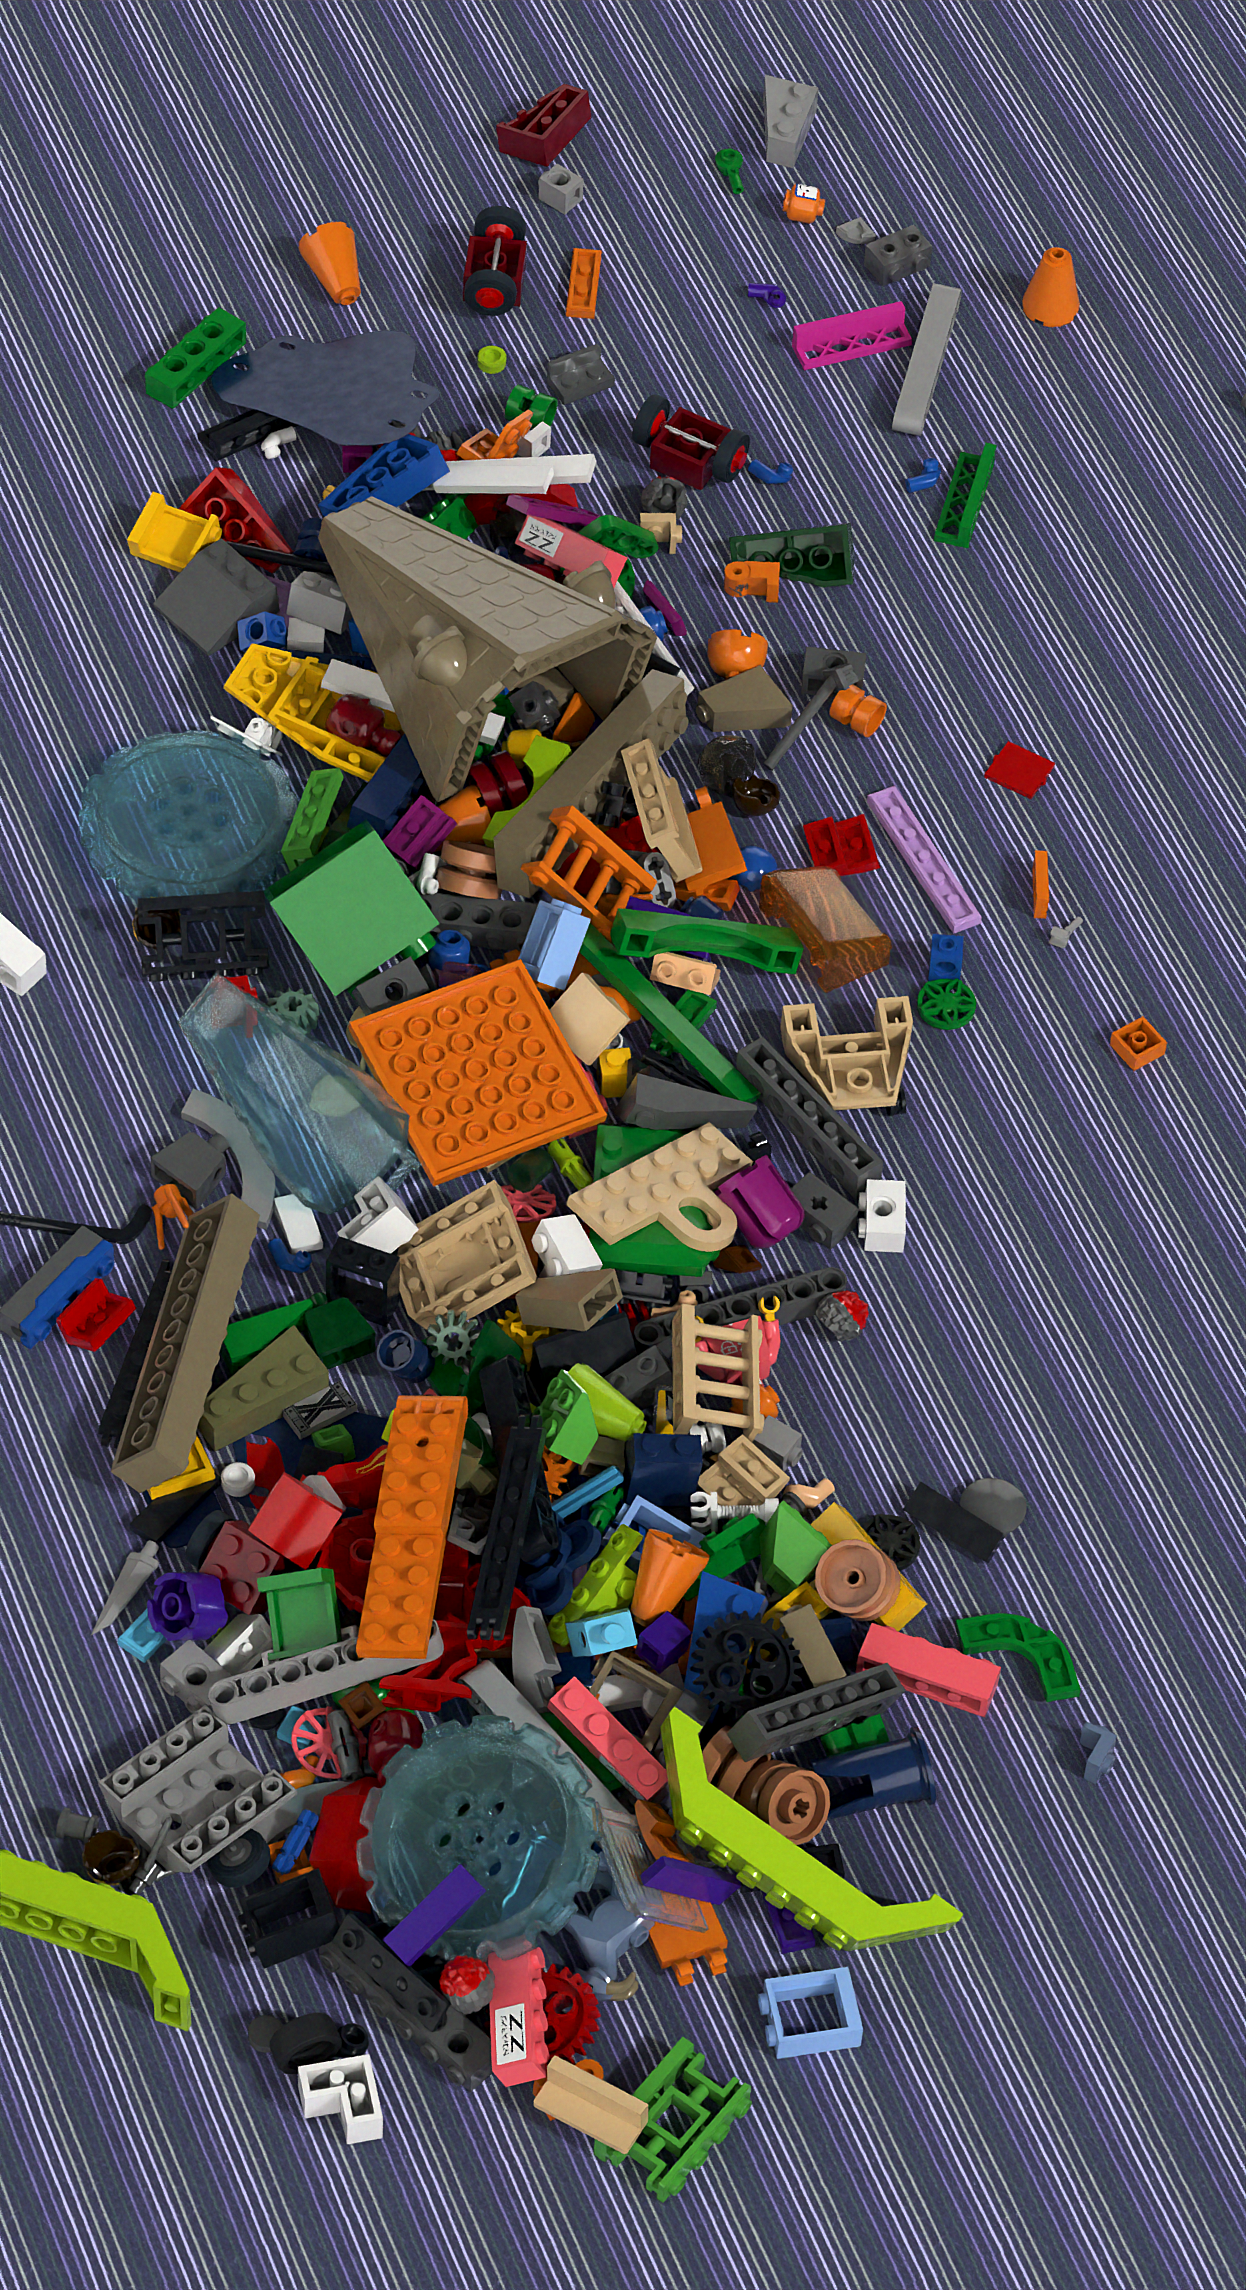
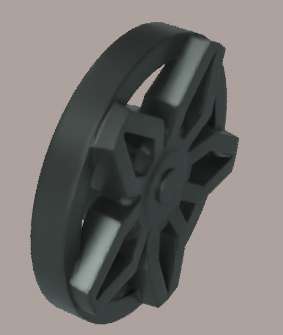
M881 1513L863 1524L862 1528L865 1532L874 1526V1532L867 1534L871 1539L875 1540L877 1546L891 1559L895 1556L905 1559L895 1563L899 1571L909 1567L917 1559L920 1551V1536L911 1521L896 1515H884ZM883 1523L887 1530H882L879 1524ZM892 1524L897 1525L894 1530H892ZM907 1530L905 1534H899L900 1531ZM911 1536L914 1540V1548L907 1542Z

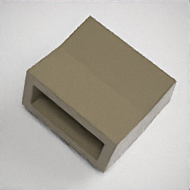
M599 1436L583 1465L578 1464L579 1475L594 1477L611 1466H617L623 1474L626 1467L624 1458L625 1442Z

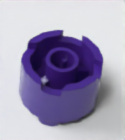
M171 1572L163 1574L154 1582V1585L158 1586L154 1591L153 1599H148L147 1601L148 1619L152 1629L155 1632H160L167 1638L166 1640H208L217 1633L219 1628H223L226 1625L228 1613L225 1610L221 1583L216 1576L203 1572Z

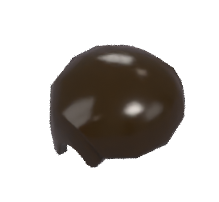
M753 774L744 782L740 777H737L732 784V795L736 808L747 816L765 815L773 811L779 804L780 792L778 786L769 779L757 778Z

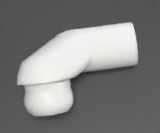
M292 426L272 432L261 444V449L265 452L267 459H273L281 454L278 446L296 440L294 428Z
M430 853L424 854L416 883L417 890L423 895L426 893L433 895L439 887V883L434 879L440 857Z

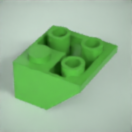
M561 1369L558 1376L549 1383L546 1397L542 1404L535 1408L532 1415L542 1416V1427L546 1428L545 1446L550 1451L583 1465L599 1436L588 1394L567 1371Z
M784 1500L778 1505L759 1536L763 1579L784 1598L804 1582H809L813 1579L821 1556L832 1546L821 1532L816 1531L802 1518L796 1509L791 1508Z

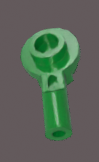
M734 149L720 150L715 156V164L718 170L723 173V176H728L733 193L740 194L744 191L739 175V169L743 164V156Z

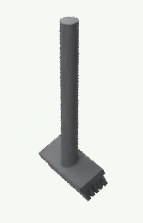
M851 664L837 665L831 669L821 671L826 681L764 761L763 765L773 771L833 691L846 690L850 688V685L859 681Z

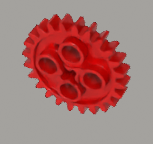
M551 1964L548 1972L541 1968V1977L546 1988L543 2011L548 2022V2029L544 2031V2042L549 2038L556 2037L552 2043L547 2044L549 2062L555 2055L575 2065L573 2055L578 2053L585 2056L586 2052L582 2045L584 2043L594 2044L595 2042L589 2032L599 2031L600 2029L594 2020L601 2017V2013L596 2007L599 2002L595 1994H592L593 1990L589 1983H583L584 1980L579 1973L572 1976L568 1967H565L559 1973L556 1965ZM572 2007L569 2012L560 2014L563 2009ZM489 2008V2009H486V2013H487V2015H488L489 2018H490V2008ZM490 2021L484 2023V2026L490 2033ZM548 2062V2063H545L546 2072H547V2065L549 2064V2062Z

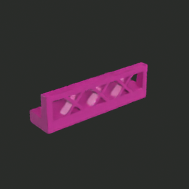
M902 301L796 325L793 328L792 348L803 369L808 370L911 346L912 338L904 324L906 309ZM898 331L901 335L900 338L896 339L885 336L886 333ZM868 338L875 342L871 345H864L859 343V340ZM838 344L848 347L847 350L841 352L831 348ZM815 351L821 353V355L808 359L805 352Z

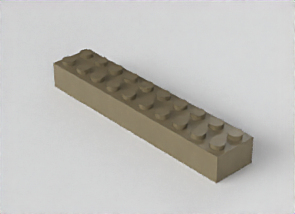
M652 669L494 837L498 888L531 898L542 887L534 885L529 880V876L520 868L523 863L542 861L557 835V826L549 819L553 809L573 805L597 826L598 824L594 823L597 811H603L607 795L602 793L604 781L627 786L629 790L631 789L621 750L649 738L654 745L657 759H659L665 751L670 749L672 743L681 734H684L688 726V718L686 717L685 706L687 694L684 689L683 678ZM570 837L552 868L554 872L559 870L562 863L579 846Z
M232 1193L190 1215L187 1220L189 1227L185 1228L110 1471L139 1493L153 1486L156 1487L174 1476L181 1475L189 1464L188 1456L191 1446L197 1437L196 1430L199 1419L204 1413L203 1406L207 1393L212 1386L211 1379L215 1366L220 1359L219 1352L222 1342L227 1335L226 1328L229 1318L235 1309L234 1301L237 1291L242 1285V1274L250 1258L249 1251L252 1241L257 1234L256 1227L260 1217L256 1211Z

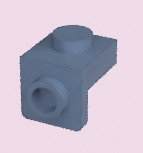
M1085 1722L1080 1737V1744L1093 1750L1087 1760L1083 1779L1096 1784L1101 1774L1108 1775L1114 1764L1116 1756L1112 1754L1117 1735L1111 1733L1104 1726L1093 1725L1089 1722Z

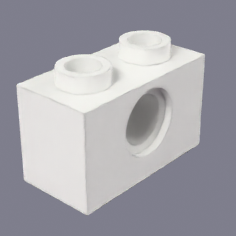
M867 1179L865 1192H859L858 1211H864V1218H859L858 1238H864V1251L903 1253L906 1234L905 1181Z

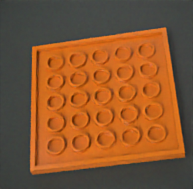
M521 959L349 1022L348 1029L433 1187L606 1121L607 1113Z

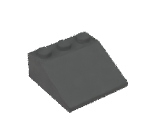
M222 538L198 552L153 603L154 608L207 656L212 655L239 638L237 621L264 611L272 614L280 612L277 587Z

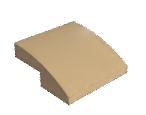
M583 972L549 1009L572 1052L589 1066L631 1020L615 999L606 996L592 977Z
M742 1434L719 1453L718 1461L699 1476L696 1490L698 1492H705L708 1495H711V1492H717V1503L721 1507L723 1505H728V1507L729 1505H735V1507L736 1505L738 1507L739 1505H745V1507L746 1505H755L756 1507V1505H762L765 1498H775L789 1482L790 1477Z

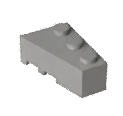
M765 75L763 105L766 162L794 168L817 111L818 87Z

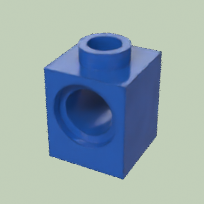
M264 611L237 621L241 651L246 652L252 643L276 649L287 646V629L283 616Z
M932 934L928 971L929 982L937 979L954 980L956 978L960 980L964 936Z

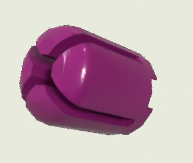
M767 1154L755 1161L756 1164L752 1167L749 1166L740 1173L738 1172L720 1185L719 1189L714 1191L732 1209L737 1218L738 1228L749 1244L756 1249L770 1248L790 1233L797 1230L805 1218L804 1207Z

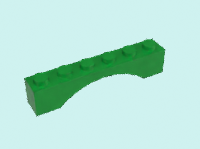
M623 908L617 909L610 932V937L619 955L649 958L670 951H701L734 958L768 972L796 974L804 950L794 928Z

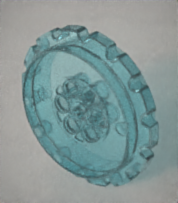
M186 730L185 733L175 734L164 732L140 739L139 745L132 749L127 746L121 748L102 763L103 774H93L90 777L81 796L82 809L78 812L79 835L82 846L87 847L88 861L94 870L104 880L114 878L116 890L135 900L137 898L258 891L277 876V864H286L281 849L298 808L297 796L294 792H289V778L274 760H261L260 749L254 750L243 744V741L238 738L229 740L219 737V733L200 730Z
M476 1715L472 1718L471 1725L468 1728H463L457 1720L437 1725L422 1734L423 1744L420 1748L413 1749L410 1745H405L397 1752L382 1770V1774L386 1777V1784L382 1788L372 1787L370 1789L359 1820L366 1829H369L368 1835L357 1841L359 1874L368 1882L374 1881L372 1888L367 1891L366 1896L382 1922L389 1927H393L399 1924L459 1864L467 1863L468 1872L484 1887L486 1892L423 1954L434 1957L439 1950L444 1949L443 1956L447 1961L454 1960L457 1955H467L468 1957L478 1958L482 1962H487L488 1955L495 1952L501 1960L507 1961L537 1948L538 1943L536 1939L540 1932L546 1931L551 1936L557 1934L578 1911V1906L574 1903V1895L580 1891H590L601 1859L594 1850H591L593 1842L603 1838V1820L600 1804L593 1797L585 1798L586 1792L593 1785L577 1758L571 1752L558 1755L561 1747L560 1742L541 1728L530 1723H524L519 1730L515 1731V1724L510 1718L496 1715ZM500 1802H504V1808L501 1813L492 1816L493 1807ZM470 1803L469 1811L464 1816L458 1817L459 1808L463 1804ZM514 1832H520L518 1841L513 1845H508L509 1836ZM446 1834H451L449 1844L445 1847H440L441 1838ZM479 1835L484 1837L480 1844L475 1841ZM501 1862L500 1871L494 1876H489L491 1866Z

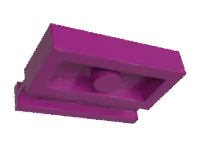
M421 795L386 836L383 843L396 856L412 866L416 871H419L424 854H433L457 823L452 817H449L444 811Z

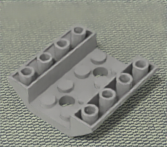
M206 1705L98 1782L102 1793L121 1826L149 1853L167 1817H171L173 1821L181 1824L176 1830L169 1829L156 1860L168 1871L191 1873L297 1795V1790L275 1769L264 1776L229 1743L228 1725L219 1719ZM222 1782L234 1785L229 1791H220L216 1788Z

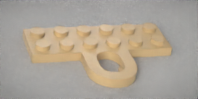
M709 1122L571 1194L566 1205L609 1245L658 1220L686 1246L699 1251H718L727 1247L732 1242L737 1229V1218L732 1209L713 1190L738 1172L740 1173L747 1167L752 1166L753 1161ZM684 1206H693L701 1209L707 1215L708 1223L712 1226V1229L702 1230L697 1228L681 1214L679 1209Z

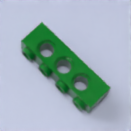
M220 307L210 315H206L195 329L187 332L175 347L168 349L164 357L147 369L145 373L146 394L171 409L177 407L211 376L221 364L226 362L246 344V322Z

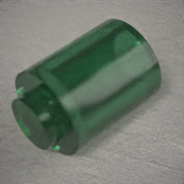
M540 1147L526 1151L507 1171V1177L512 1187L521 1192L533 1190L552 1172V1157L546 1150Z

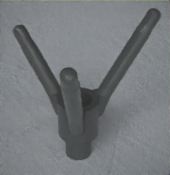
M171 1817L166 1818L149 1855L148 1851L141 1846L139 1864L132 1875L134 1880L127 1888L132 1894L140 1895L146 1886L150 1887L154 1881L158 1882L167 1876L178 1873L166 1869L162 1870L154 1862L173 1822Z

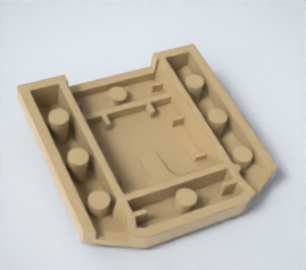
M495 1180L417 1223L416 1226L419 1230L410 1241L400 1245L398 1248L397 1256L400 1257L399 1291L408 1316L426 1331L430 1324H436L435 1318L438 1314L443 1315L447 1319L448 1310L453 1309L456 1318H459L462 1311H466L467 1317L465 1321L531 1285L536 1281L537 1277L512 1207L502 1188Z

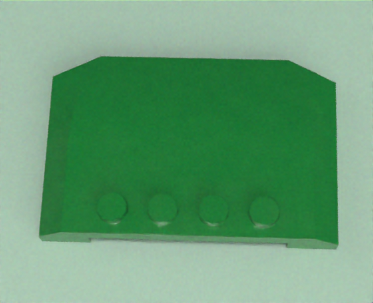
M599 1123L597 1127L593 1183L695 1129L654 1130L635 1125ZM684 1206L679 1209L681 1214L697 1228L702 1230L712 1229V1226L708 1223L707 1215L701 1209L693 1206ZM658 1220L612 1245L603 1240L591 1227L589 1232V1240L603 1264L600 1270L618 1268L638 1271L637 1273L646 1272L702 1277L706 1266L710 1261H715L720 1253V1250L706 1252L686 1246Z

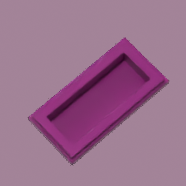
M647 580L643 587L647 603L655 608L656 611L661 610L666 625L675 636L687 635L682 617L655 585Z

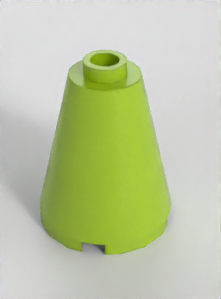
M577 1363L568 1371L589 1396L598 1435L626 1442L633 1433L644 1432L646 1427L644 1413L589 1365Z

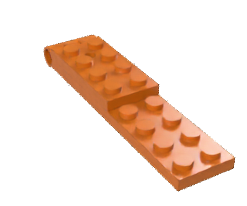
M399 1395L397 1398L374 1521L376 1537L356 1645L358 1658L426 1659L462 1442L468 1418V1400L466 1396Z

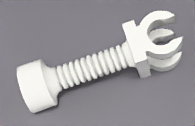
M696 1492L690 1496L691 1502L701 1501L706 1505L704 1507H690L691 1518L703 1517L706 1519V1522H691V1527L700 1533H705L710 1529L711 1531L718 1532L719 1519H728V1517L731 1519L736 1516L741 1519L751 1513L757 1519L764 1520L765 1525H767L779 1505V1498H765L764 1503L760 1506L756 1505V1507L755 1505H746V1507L745 1505H739V1507L738 1505L736 1507L735 1505H729V1507L728 1505H723L721 1507L717 1503V1492H711V1495L705 1492Z

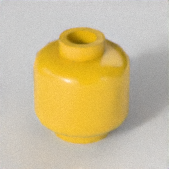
M537 729L512 730L508 735L507 741L502 742V751L506 750L510 754L518 769L524 767L523 759L535 736H542L541 732Z

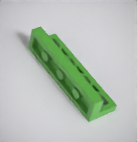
M340 768L311 771L281 849L290 872L315 855L344 778Z

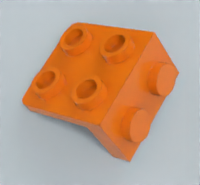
M528 409L507 423L499 437L485 428L461 444L456 454L464 460L513 458L519 450L517 442L520 437L523 438L532 426L530 419L533 416V412Z

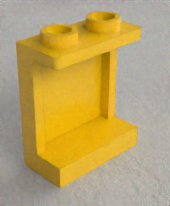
M153 491L127 541L131 555L181 572L198 552L221 538L222 528H220L218 516L211 514L209 520L166 505L164 495Z

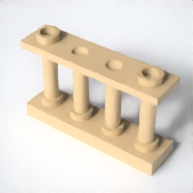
M681 1304L672 1320L673 1434L687 1435L692 1425L697 1424L698 1421L743 1428V1435L751 1442H753L757 1434L762 1433L764 1415L760 1414L759 1348L762 1343L763 1334L762 1330L758 1329L757 1315H751L743 1330L699 1323V1320L695 1319V1305ZM697 1336L742 1343V1358L700 1351L698 1347H695V1339ZM700 1364L742 1371V1386L702 1380L696 1375V1366ZM697 1393L742 1399L743 1414L700 1408V1404H696Z

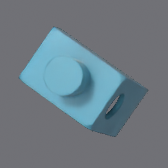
M628 1607L565 1623L573 1657L594 1656L638 1644ZM582 1633L585 1637L586 1646L584 1645V1642L582 1640Z

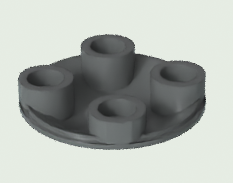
M984 1478L977 1480L964 1490L960 1498L959 1506L1001 1531L1006 1536L1021 1525L1026 1515V1501L1023 1494L1013 1484L1002 1479Z

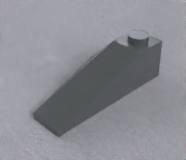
M637 1073L617 1104L614 1114L624 1122L654 1130L697 1129L709 1122L717 1129L746 1128L757 1111V1105Z

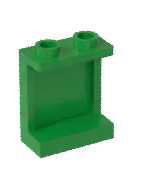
M316 1568L257 1578L258 1592L267 1594L273 1653L267 1654L268 1661H282L342 1642L333 1569Z

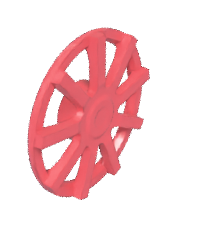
M513 1181V1185L500 1186L512 1207L518 1223L540 1221L551 1216L556 1209L555 1194H550L543 1190L542 1185H520L519 1181ZM538 1201H548L550 1204H546V1203H542V1202H538ZM533 1207L543 1209L546 1213L539 1215ZM525 1215H530V1216H531V1217H525V1218L516 1217V1216H525Z
M330 1706L307 1710L299 1717L292 1729L291 1743L295 1756L311 1773L323 1778L340 1779L342 1778L337 1754L335 1755L332 1752L331 1744L333 1743V1738L327 1720V1715L336 1710ZM314 1716H326V1729L319 1724ZM349 1718L352 1731L359 1742L358 1756L361 1765V1757L366 1755L367 1739ZM307 1720L316 1730L317 1734L299 1728ZM297 1737L314 1741L313 1745L299 1750ZM342 1738L343 1744L346 1745L345 1738ZM345 1748L346 1757H348V1750ZM315 1752L320 1759L316 1768H314L303 1757ZM326 1759H333L337 1773L322 1772Z

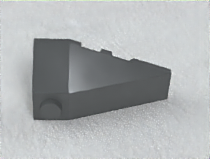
M473 1488L459 1490L447 1541L476 1555L484 1554L496 1498L494 1490L483 1496L479 1495Z

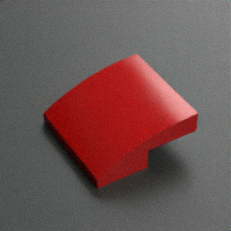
M864 814L834 823L831 816L803 825L817 876L838 877L880 868Z
M283 1472L248 1527V1530L275 1551L307 1570L341 1517L342 1509L313 1493V1488Z

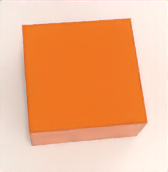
M1142 1016L1114 1031L1111 1034L1110 1046L1135 1071L1163 1056L1166 1051L1167 1042Z

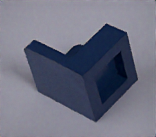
M851 1618L819 1620L841 1665L853 1664L855 1662V1655L850 1637L852 1629Z

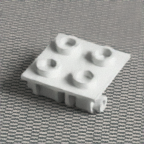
M211 716L210 719L219 723L217 728L219 731L268 757L271 752L282 756V753L276 749L283 737V732L268 721L259 717L254 718L250 721L245 732H242Z

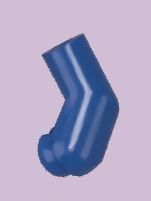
M936 458L925 459L923 461L924 469L921 474L905 480L906 489L909 493L928 489L936 484L941 474V468L938 467L939 462Z
M755 459L750 463L748 471L766 484L787 483L791 480L793 467L789 463L783 462L779 463L778 469H770L761 461Z
M280 1238L271 1240L267 1245L277 1266L282 1270L301 1274L306 1272L312 1263V1257L306 1251H303V1253L298 1251L295 1255L289 1253Z

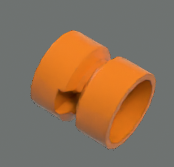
M852 684L849 686L850 688L837 693L830 707V717L844 725L851 723L852 730L864 737H870L882 723L887 705L873 695L865 697V691Z

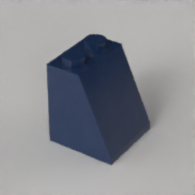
M633 1433L624 1444L626 1466L623 1472L625 1503L630 1506L635 1497L639 1495L655 1506L692 1507L693 1502H691L690 1496L696 1492L703 1464L701 1435Z

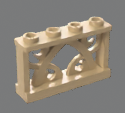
M649 738L621 750L648 845L651 849L659 848L668 861L670 872L675 882L700 873L703 868L677 780L674 777H667L659 765L654 745Z

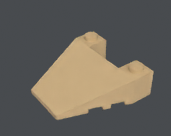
M908 996L877 998L874 1016L876 1032L820 1036L814 1003L783 1006L780 1030L785 1055L834 1111L896 1106L913 1026Z

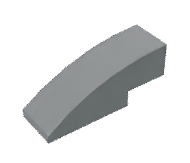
M521 1606L517 1608L513 1628L512 1668L514 1685L538 1713L551 1712L547 1706L549 1700L556 1694L551 1677L562 1672L540 1608Z

